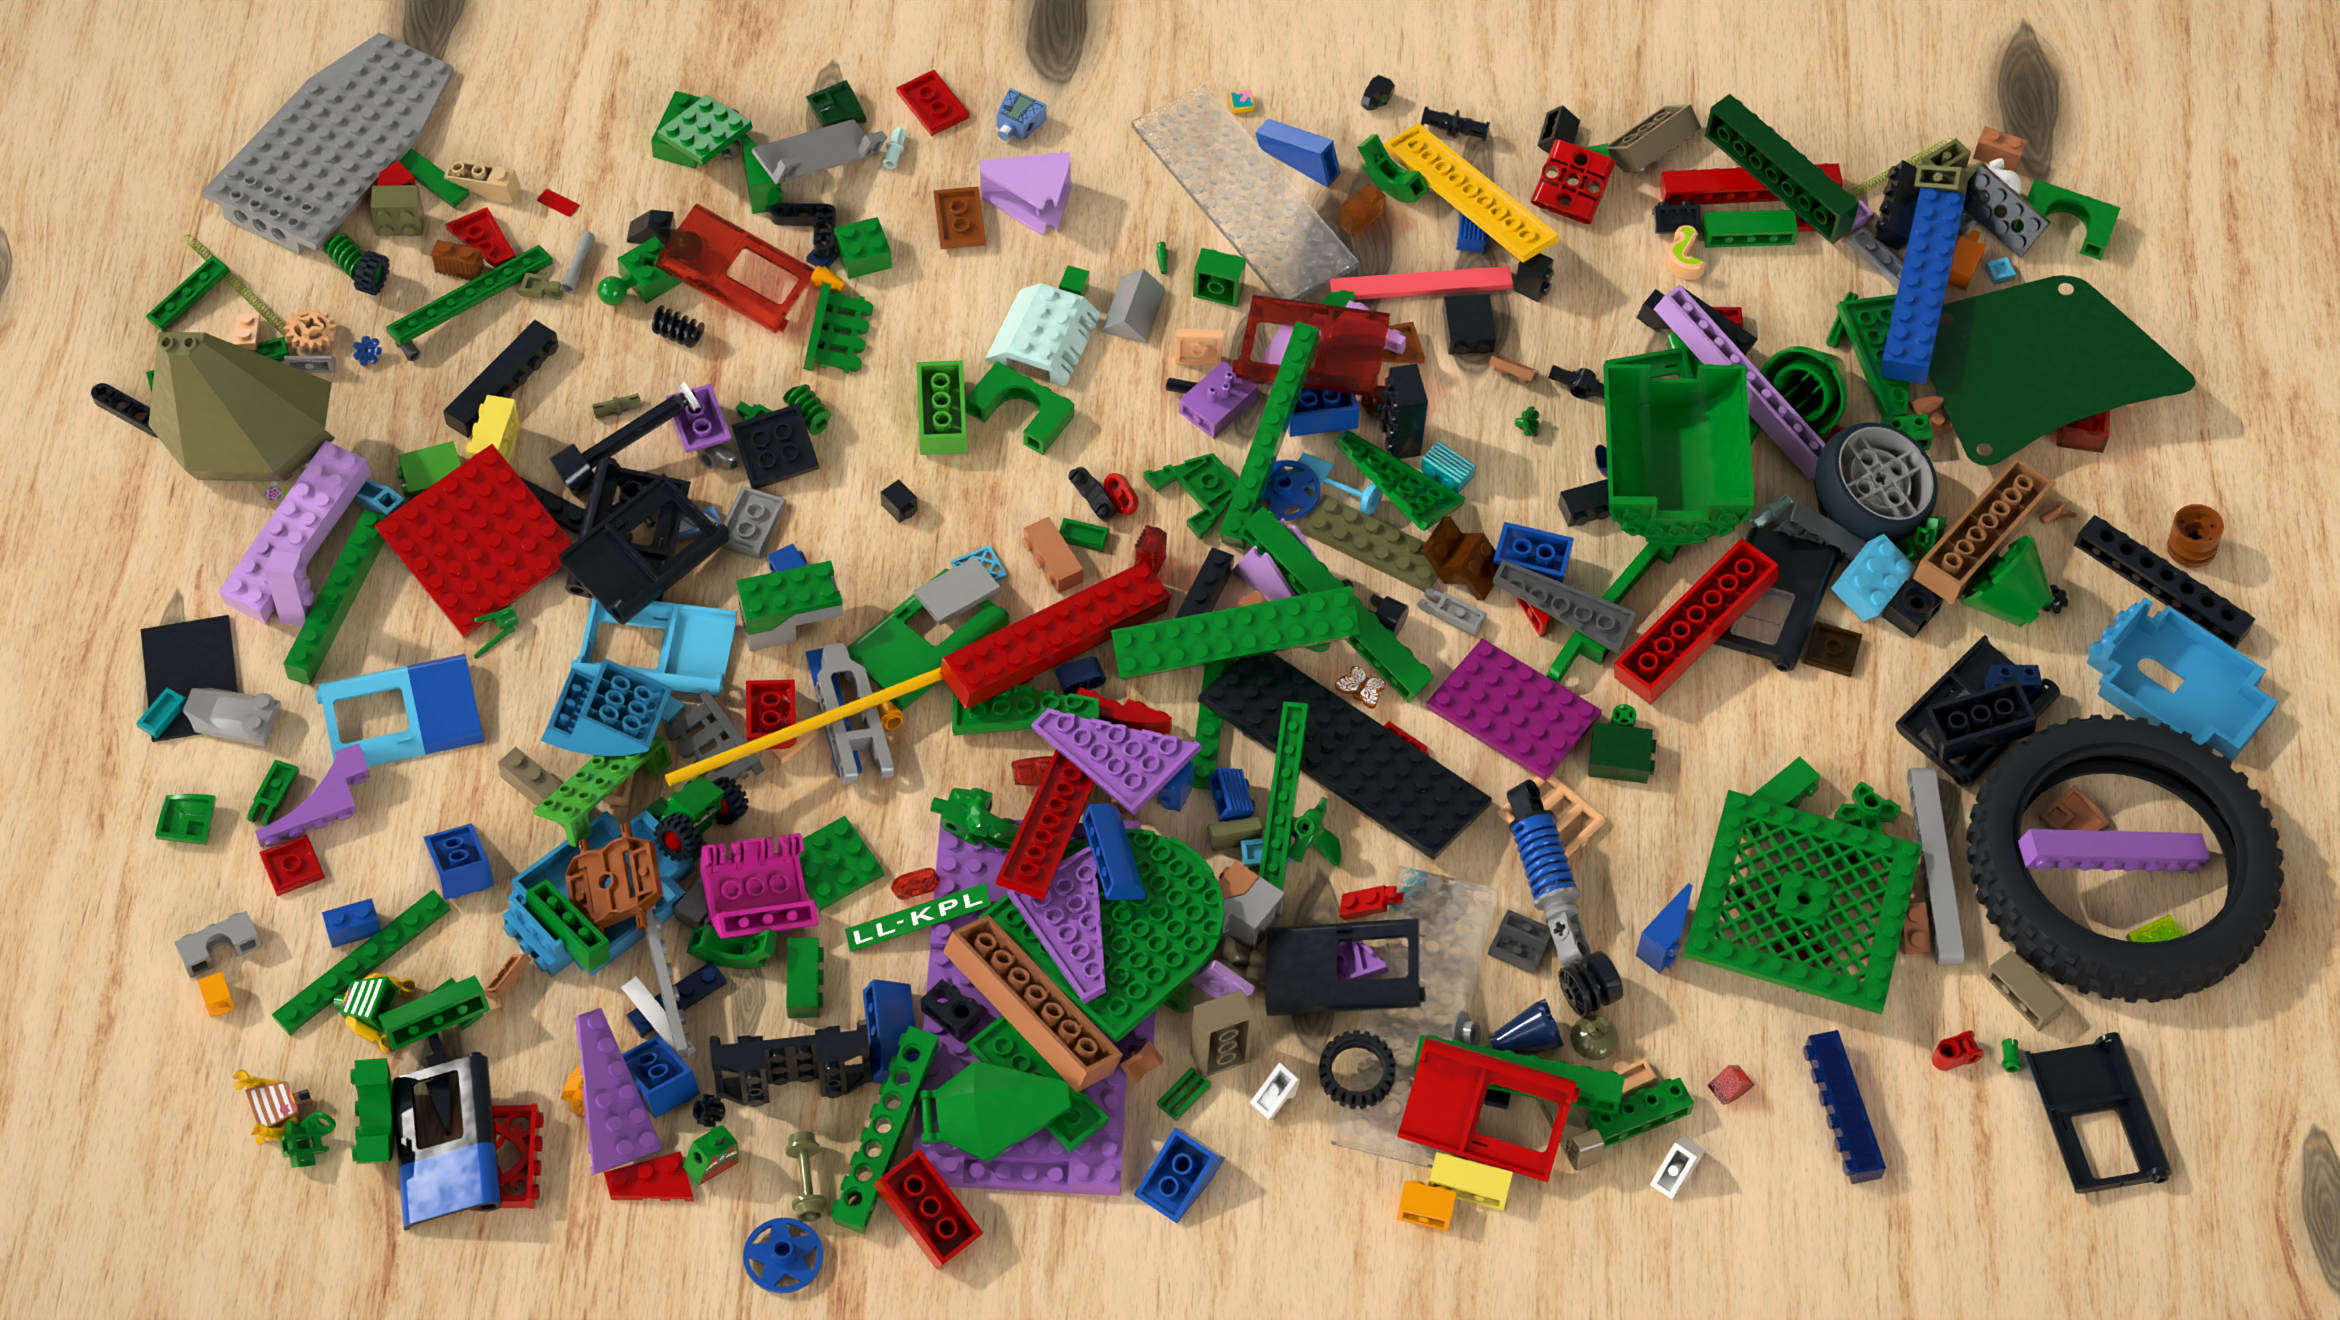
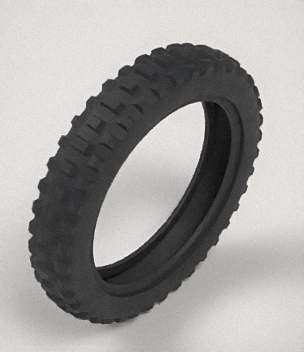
M2100 714L2091 715L2087 719L2075 717L2068 719L2066 724L2059 725L2054 723L2049 725L2047 729L2032 733L2028 736L2027 741L2024 740L2012 748V752L2008 751L1999 761L1997 768H1992L1986 778L1987 784H1982L1975 800L1978 804L1973 805L1969 817L1973 823H1970L1966 835V840L1971 844L1967 850V860L1973 865L1970 877L1972 883L1978 886L1977 900L1981 905H1986L1988 909L1987 919L1991 924L1998 925L2000 928L1999 936L2004 942L2011 941L2016 946L2015 953L2035 962L2034 969L2040 973L2048 971L2055 975L2056 982L2062 985L2065 983L2069 985L2074 984L2078 986V992L2086 995L2090 991L2098 992L2101 998L2111 1000L2112 998L2121 999V997L2124 998L2126 1003H2136L2138 999H2147L2150 1003L2170 998L2176 1000L2183 998L2184 994L2203 991L2204 987L2209 988L2222 981L2224 976H2229L2235 972L2240 963L2245 964L2251 958L2254 946L2259 947L2266 937L2264 930H2270L2277 915L2274 909L2279 907L2281 901L2279 889L2284 882V873L2279 868L2284 859L2283 851L2277 848L2276 844L2280 837L2278 830L2272 828L2270 824L2273 816L2268 808L2261 806L2262 796L2258 790H2251L2247 785L2248 777L2243 772L2236 773L2231 768L2232 761L2226 756L2220 757L2212 753L2213 747L2205 742L2199 745L2192 741V734L2183 731L2181 734L2170 731V725L2162 722L2158 726L2148 724V719L2137 717L2136 720H2126L2124 715L2114 714L2111 719H2103ZM2084 775H2126L2165 788L2189 804L2203 818L2221 847L2228 877L2227 896L2224 907L2213 919L2194 932L2166 941H2124L2091 931L2059 911L2041 892L2033 880L2029 869L2025 867L2018 843L2021 839V823L2024 812L2038 796L2049 788L2063 781Z

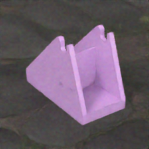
M1070 152L979 160L982 200L1040 235L1046 233L1045 228L1048 225L1053 226L1055 232H1058L1071 189Z
M1282 518L1279 522H1280L1284 527L1288 528V527L1285 525V519ZM1292 525L1290 530L1293 532L1294 537L1301 544L1306 545L1310 549L1311 554L1318 560L1298 528ZM1256 545L1233 568L1235 576L1253 589H1257L1270 601L1300 595L1287 582L1271 556L1267 552L1261 556L1257 551Z

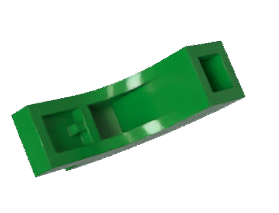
M1378 134L1370 135L1357 147L1365 161L1362 165L1364 171L1381 190L1392 198L1402 202L1415 203L1429 191L1420 171L1404 170L1390 158Z
M706 924L692 930L686 953L707 963L713 961L717 966L734 969L760 968L765 966L766 958L772 956L775 951L777 933L768 929L753 936L721 939L715 928Z

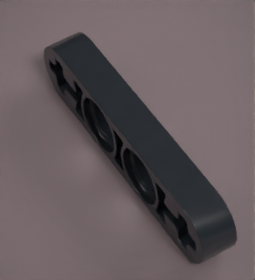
M106 383L97 384L92 388L91 395L97 406L145 433L158 438L149 426L150 407ZM119 402L127 403V406L125 408H115L116 404ZM138 412L146 413L142 419H135L134 415Z

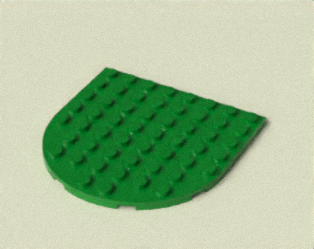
M1126 829L1145 890V899L1106 900L1098 873L1106 993L1090 1002L1083 1004L1008 897V893L979 916L980 919L989 915L1089 1019L1116 1042L1126 1036L1203 969L1215 952L1224 927L1225 914L1222 891L1212 868L1202 856L1187 844L1173 837L1169 839L1156 835L1155 831ZM1079 839L1069 844L1062 861L1089 847L1088 839L1084 841Z

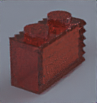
M1145 526L1139 540H1137V544H1135L1134 565L1146 561L1157 576L1166 559L1167 533L1158 527Z

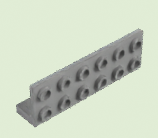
M852 119L754 147L751 152L774 183L779 184L875 156L879 153L887 136L883 131L865 134L856 121Z

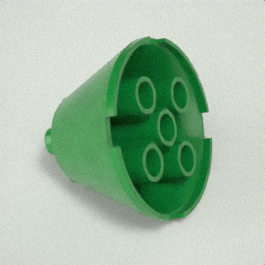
M2030 534L2024 535L2008 546L2010 550L2004 556L2000 557L1997 555L1963 593L1964 598L1959 597L1958 600L1966 606L2019 627L2023 626L2026 622L2030 624L2040 615L2038 611L2043 606L2047 607L2051 604L2055 597L2052 595L2035 540Z

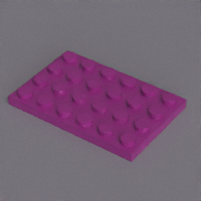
M1483 638L1426 702L1428 710L1545 781L1548 780L1591 729L1594 722L1602 716L1600 708Z

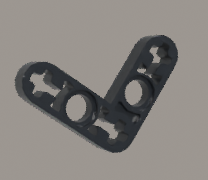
M777 203L770 208L771 221L776 225L814 226V253L819 257H828L833 254L835 245L834 228L836 227V210L833 205ZM799 213H808L807 216H798ZM824 228L830 229L829 232H820L819 230ZM822 241H826V245L824 247H822Z

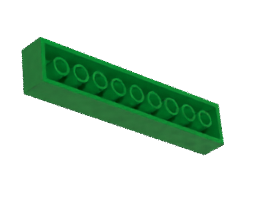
M1352 586L1111 630L1119 678L1122 681L1361 637Z

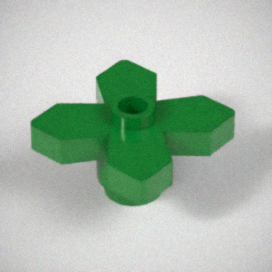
M1861 781L1851 795L1854 804H1842L1835 812L1833 819L1851 825L1860 824L1862 828L1883 833L1881 822H1893L1900 814L1901 806L1892 800L1882 801L1880 796L1874 793L1872 787Z

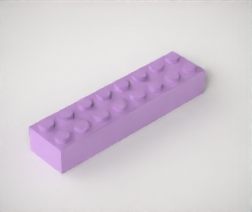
M325 440L219 590L226 605L264 624L268 622L276 610L264 570L272 549L301 554L303 565L307 566L370 476L371 470L366 459Z

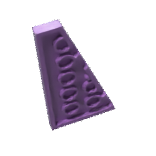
M602 1008L578 1015L575 1021L578 1048L581 1052L582 1063L580 1064L581 1074H583L584 1082L582 1090L586 1127L589 1131L590 1142L588 1143L589 1153H591L592 1161L590 1169L591 1176L660 1152L663 1147Z

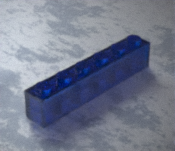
M1835 1030L1809 1035L1806 1045L1803 1046V1054L1805 1060L1810 1061L1812 1081L1818 1085L1819 1101L1821 1106L1826 1108L1828 1127L1834 1131L1835 1148L1838 1153L1841 1152L1844 1174L1849 1176L1851 1184L1881 1179L1886 1166L1839 1031Z

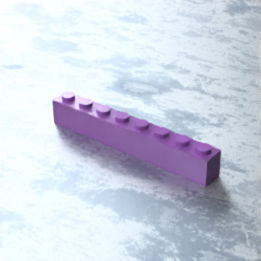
M2029 829L2018 841L2025 867L2037 868L2038 870L2058 868L2059 870L2080 869L2082 871L2102 869L2103 871L2124 870L2126 872L2145 870L2146 872L2167 871L2172 873L2188 871L2189 873H2195L2200 871L2210 860L2202 833Z

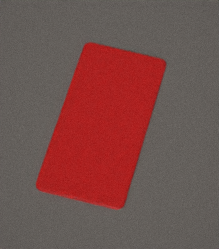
M545 189L537 199L538 202L568 217L580 206L549 189Z

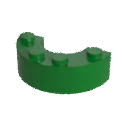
M387 1058L355 1060V1069H351L350 1078L351 1084H355L358 1101H355L356 1117L359 1116V1126L355 1127L356 1145L352 1146L353 1162L357 1161V1164L391 1162L394 1154L395 1118L392 1080Z

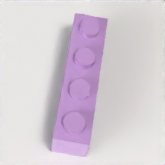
M272 549L264 570L281 623L303 627L315 604L313 600L314 594L310 589V579L306 575V565H303L301 554Z

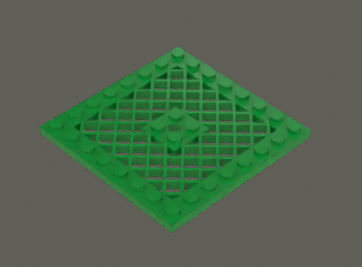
M1728 790L1683 957L1882 1015L1922 844ZM1757 827L1762 835L1754 838L1749 830ZM1743 834L1747 841L1740 844ZM1782 834L1786 842L1779 845L1774 837ZM1767 841L1771 849L1764 851L1759 844ZM1806 841L1810 849L1803 852L1798 844ZM1752 847L1757 855L1749 858L1744 850ZM1792 848L1796 855L1788 858L1784 850ZM1830 848L1835 856L1827 858L1823 851ZM1738 854L1742 861L1735 864V860ZM1776 854L1781 862L1773 865L1768 857ZM1816 855L1820 862L1812 865L1808 857ZM1855 855L1859 863L1851 865L1847 858ZM1762 861L1766 869L1758 871L1754 864ZM1801 861L1806 869L1798 872L1793 864ZM1840 861L1845 869L1837 872L1833 864ZM1879 862L1884 870L1876 872L1871 865ZM1747 867L1752 875L1743 878L1739 870ZM1786 868L1788 871L1785 870L1782 877L1778 871ZM1825 868L1830 876L1822 879L1817 871ZM1864 868L1869 876L1861 879L1857 871ZM1771 874L1776 882L1768 885L1764 877ZM1731 875H1733L1737 882L1729 885ZM1850 875L1855 883L1847 886L1842 878ZM1888 876L1887 883L1885 885L1881 878ZM1756 881L1761 889L1753 892L1748 884ZM1835 882L1839 890L1833 892L1834 884L1831 883ZM1872 882L1879 889L1873 893L1866 886ZM1742 888L1746 896L1738 899L1734 890ZM1780 888L1779 895L1777 898L1773 891ZM1860 889L1864 897L1856 899L1852 891ZM1727 895L1731 902L1724 905ZM1766 895L1770 903L1763 906L1758 898ZM1845 896L1849 903L1841 906L1837 898ZM1883 896L1882 904L1880 905L1876 899ZM1806 897L1810 903L1802 904L1797 898ZM1751 901L1756 909L1747 912L1743 904ZM1869 902L1874 910L1866 913L1862 905ZM1831 903L1835 910L1827 913L1829 904ZM1734 908L1741 915L1735 919L1728 913V911ZM1775 909L1773 917L1777 918L1772 919L1768 911ZM1854 909L1859 917L1851 920L1846 912ZM1761 915L1765 923L1757 926L1752 918ZM1722 916L1726 923H1723L1718 926L1720 917ZM1840 916L1845 924L1837 927L1832 919ZM1878 916L1877 924L1875 926L1871 919ZM1746 922L1751 930L1742 933L1737 925ZM1785 922L1790 930L1782 933L1777 925ZM1862 923L1869 929V931L1863 934L1856 927ZM1824 924H1826L1829 931L1822 934L1820 930H1823ZM1731 929L1735 937L1727 940L1723 932ZM1768 929L1775 935V937L1769 940L1762 933ZM1810 929L1815 937L1806 940L1802 932ZM1850 930L1854 938L1847 941L1842 932ZM1755 936L1760 944L1752 947L1747 939ZM1795 936L1800 943L1794 947H1792L1787 941V939ZM1834 936L1839 945L1831 947L1827 939ZM1873 937L1872 945L1870 946L1866 940ZM1778 943L1785 950L1779 954L1772 948L1773 945ZM1820 943L1824 951L1816 954L1812 946ZM1859 943L1864 952L1856 954L1852 946ZM1805 950L1810 958L1801 961L1796 953ZM1844 950L1849 959L1841 961L1837 953ZM1829 957L1834 965L1826 968L1821 960ZM1868 958L1867 966L1865 967L1861 961ZM1854 964L1859 973L1851 975L1846 967Z

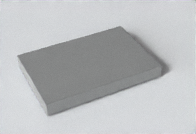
M741 486L723 523L730 532V538L721 548L760 559L786 506V499Z
M976 557L967 560L914 590L916 598L940 626L1001 592L1000 585Z

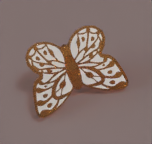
M1352 666L1349 676H1342L1335 682V689L1337 691L1352 694L1356 700L1362 701L1365 706L1371 709L1376 707L1380 697L1379 692L1383 691L1386 687V682L1382 678L1373 677L1369 679L1365 670L1359 666Z

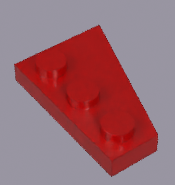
M488 207L446 223V229L466 246L481 249L482 258L494 268L516 257Z
M681 1151L604 1172L611 1200L643 1201L644 1198L660 1199V1201L684 1199L685 1202H694L687 1172L683 1168L684 1162Z

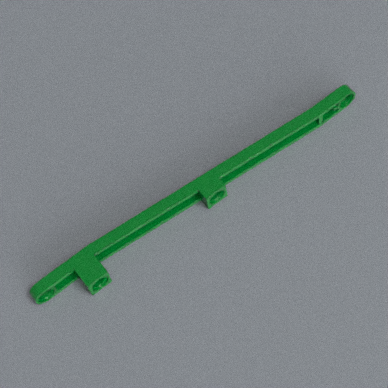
M1749 420L1752 445L1759 433L1760 426ZM1649 542L1601 598L1619 605L1658 558L1670 564L1682 545H1662ZM1575 630L1552 663L1546 677L1559 683L1579 654L1601 665L1610 649Z

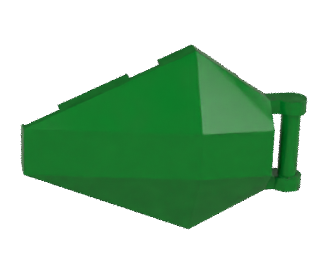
M979 1061L971 1063L938 1089L918 1092L924 1134L921 1135L922 1144L931 1145L945 1142L986 1163L1005 1153L1004 1150L1019 1141L1021 1143L1050 1125L1056 1117L1072 1109L1071 1091L1068 1082ZM931 1101H936L940 1130L937 1133H934Z

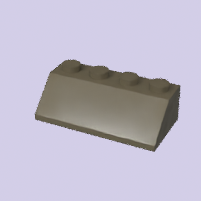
M1691 104L1663 106L1608 144L1609 157L1624 172L1638 174L1645 171L1648 164L1661 160L1664 153L1678 148L1680 142L1694 137V133L1701 128Z

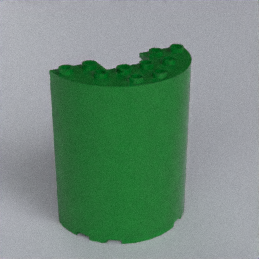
M1603 364L1609 512L1614 522L1617 521L1621 525V530L1631 536L1640 535L1646 538V542L1662 545L1707 542L1708 537L1715 535L1723 537L1735 531V526L1740 522L1745 523L1751 516L1755 506L1746 365H1698L1696 379H1650L1651 365Z

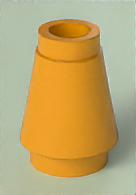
M818 265L810 279V282L821 288L822 282L831 284L830 291L835 293L836 291L842 292L846 285L845 281L826 266L821 267Z
M890 700L876 705L882 727L887 730H894L903 723V713Z

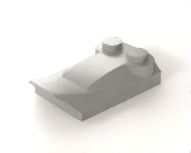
M192 688L183 713L190 720L194 732L265 747L281 709V702L274 700L267 693L253 696L214 688Z

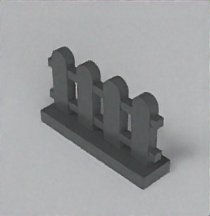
M708 690L699 695L703 702L701 705L693 704L691 706L692 711L678 720L674 717L670 720L671 725L666 728V735L669 740L676 741L680 738L684 740L678 748L683 758L687 759L695 755L697 760L692 764L747 743ZM713 717L715 721L710 723L708 719ZM703 724L705 726L704 729L691 738L687 735V733L699 725ZM726 734L728 739L723 741L721 737ZM714 741L717 742L718 746L704 755L701 754L700 751ZM754 753L731 762L717 773L711 770L700 775L708 773L710 776L708 780L711 782L719 777H729V781L741 776L743 779L749 776L747 772L751 769L757 776L764 771V768Z

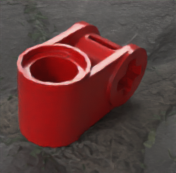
M1965 1031L1957 1036L1941 1040L1932 1055V1063L1937 1069L1947 1071L1965 1064H1972L1980 1060L1985 1053L1982 1049H1979L1974 1039V1032Z

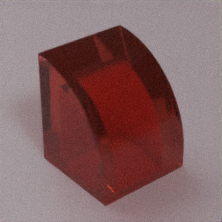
M1728 1065L1707 1086L1719 1101L1726 1105L1740 1098L1755 1084L1739 1065Z

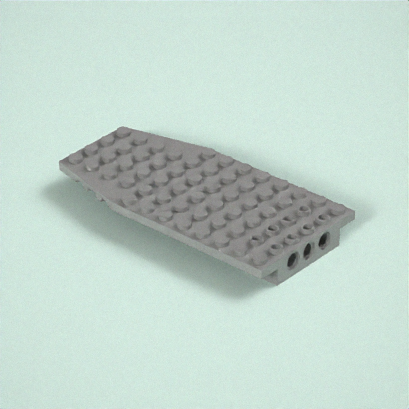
M382 33L376 34L309 78L202 191L203 198L222 206L224 219L297 254H301L306 247L318 251L371 193L372 186H377L379 173L395 162L400 161L422 137L425 131L424 127L426 123H429L434 107H437L440 101L439 97L445 91L454 73L453 66Z

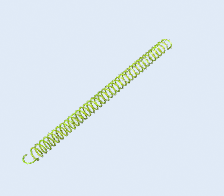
M1935 145L1929 147V148H1931V151H1930L1931 153H1933V152H1932V149H1933L1934 151H1936V150H1935V147H1936ZM1918 153V154H1916V155H1918V158H1917V159H1918V161H1919V163H1920V162H1922V161H1920V159H1919V156H1920L1919 154H1920V153ZM1886 170L1885 172H1882V173H1880V174L1877 175V176L1881 177V179H1882V181H1883V180H1884L1883 175H1884V177L1886 178V181H1887L1888 178H1887V176H1886V173H1887V171H1889V170ZM1873 177L1863 182V184L1856 186V189L1860 193V188L1862 189L1864 186L1866 188L1865 192H1867V185L1870 188V183L1873 186L1874 181L1876 183L1875 187H1877V184L1880 185V178Z
M197 238L195 239L196 242H199L198 245H202L199 249H194L195 243L189 244L188 242V245H193L192 248L199 255H201V257L202 255L205 256L207 252H210L207 248H205V246H203L202 243H200V241H197ZM231 271L228 277H224V279L227 278L226 281L243 298H245L244 296L247 297L249 293L253 294L247 287L242 292L243 295L241 294L239 287H236L240 283L239 279L234 274H231ZM253 294L254 298L251 300L245 298L246 301H251L250 304L260 313L261 307L264 306L263 302L258 297H255V294ZM269 308L265 313H263L264 309L261 310L262 313L260 314L278 332H283L281 330L285 323H282V320H279V317L274 315V312H271ZM273 316H276L278 318V321L276 323H273L271 321V318Z

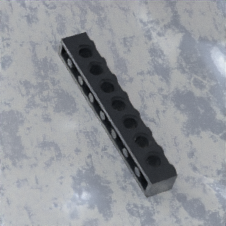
M2094 514L2078 533L2074 546L2166 606L2169 605L2232 648L2236 649L2250 632L2255 618L2248 612L2241 610L2228 599L2210 590L2208 586L2201 584L2186 572L2170 564L2166 559L2159 557L2146 546L2139 544L2126 533L2110 525L2106 520Z

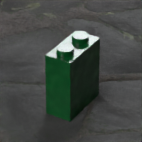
M1594 722L1591 735L1588 776L1647 784L1648 777L1654 774L1655 760H1651V754H1655L1657 743L1656 739H1652L1653 729Z

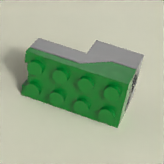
M831 560L736 580L739 612L749 651L796 642L797 625L843 616L842 598L837 588Z

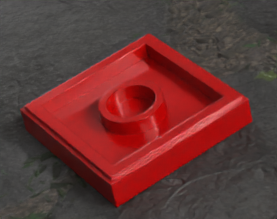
M307 834L259 852L276 896L325 878Z

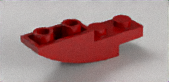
M1080 687L1076 693L1077 695L1099 698L1100 720L1108 721L1114 725H1126L1127 728L1142 731V729L1153 731L1162 735L1170 734L1172 730V717L1163 711L1149 708L1140 701L1128 699L1123 706L1118 701L1102 697L1093 690H1086Z

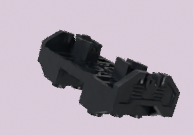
M866 1019L858 1020L857 1030L840 1032V1025L829 1026L824 1029L815 1030V1035L763 1040V1035L737 1036L738 1043L721 1045L718 1035L710 1036L711 1063L714 1072L716 1096L743 1106L759 1107L764 1103H770L768 1084L784 1085L793 1081L811 1082L814 1079H820L821 1097L838 1098L841 1095L849 1094L864 1083L872 1082ZM862 1055L861 1064L845 1065L844 1062ZM722 1071L738 1073L740 1077L723 1079Z

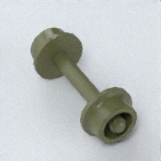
M796 1132L788 1137V1146L785 1148L787 1156L799 1158L803 1196L796 1198L792 1202V1209L796 1211L798 1220L811 1222L819 1220L824 1216V1207L827 1205L824 1196L813 1195L809 1157L814 1156L820 1151V1144L816 1142L815 1135L812 1132Z

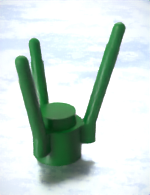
M511 606L498 612L474 618L475 622L494 620L498 629H504V631L475 653L474 658H478L507 634L515 631L514 625L519 622Z

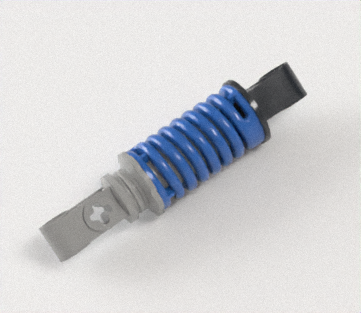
M1527 779L1507 791V799L1515 817L1509 824V829L1513 836H1515L1514 840L1518 845L1517 850L1520 853V859L1523 862L1522 866L1526 871L1525 875L1534 898V907L1545 912L1544 918L1546 923L1549 924L1560 963L1564 967L1570 966L1573 962L1581 963L1583 957L1591 954V949L1587 943L1578 915L1579 908L1574 902L1580 896V891L1577 889L1573 880V874L1570 872L1571 867L1567 863L1568 858L1564 855L1565 849L1561 846L1562 840L1559 838L1560 833L1556 826L1555 814L1551 810L1544 809L1538 786L1531 779Z

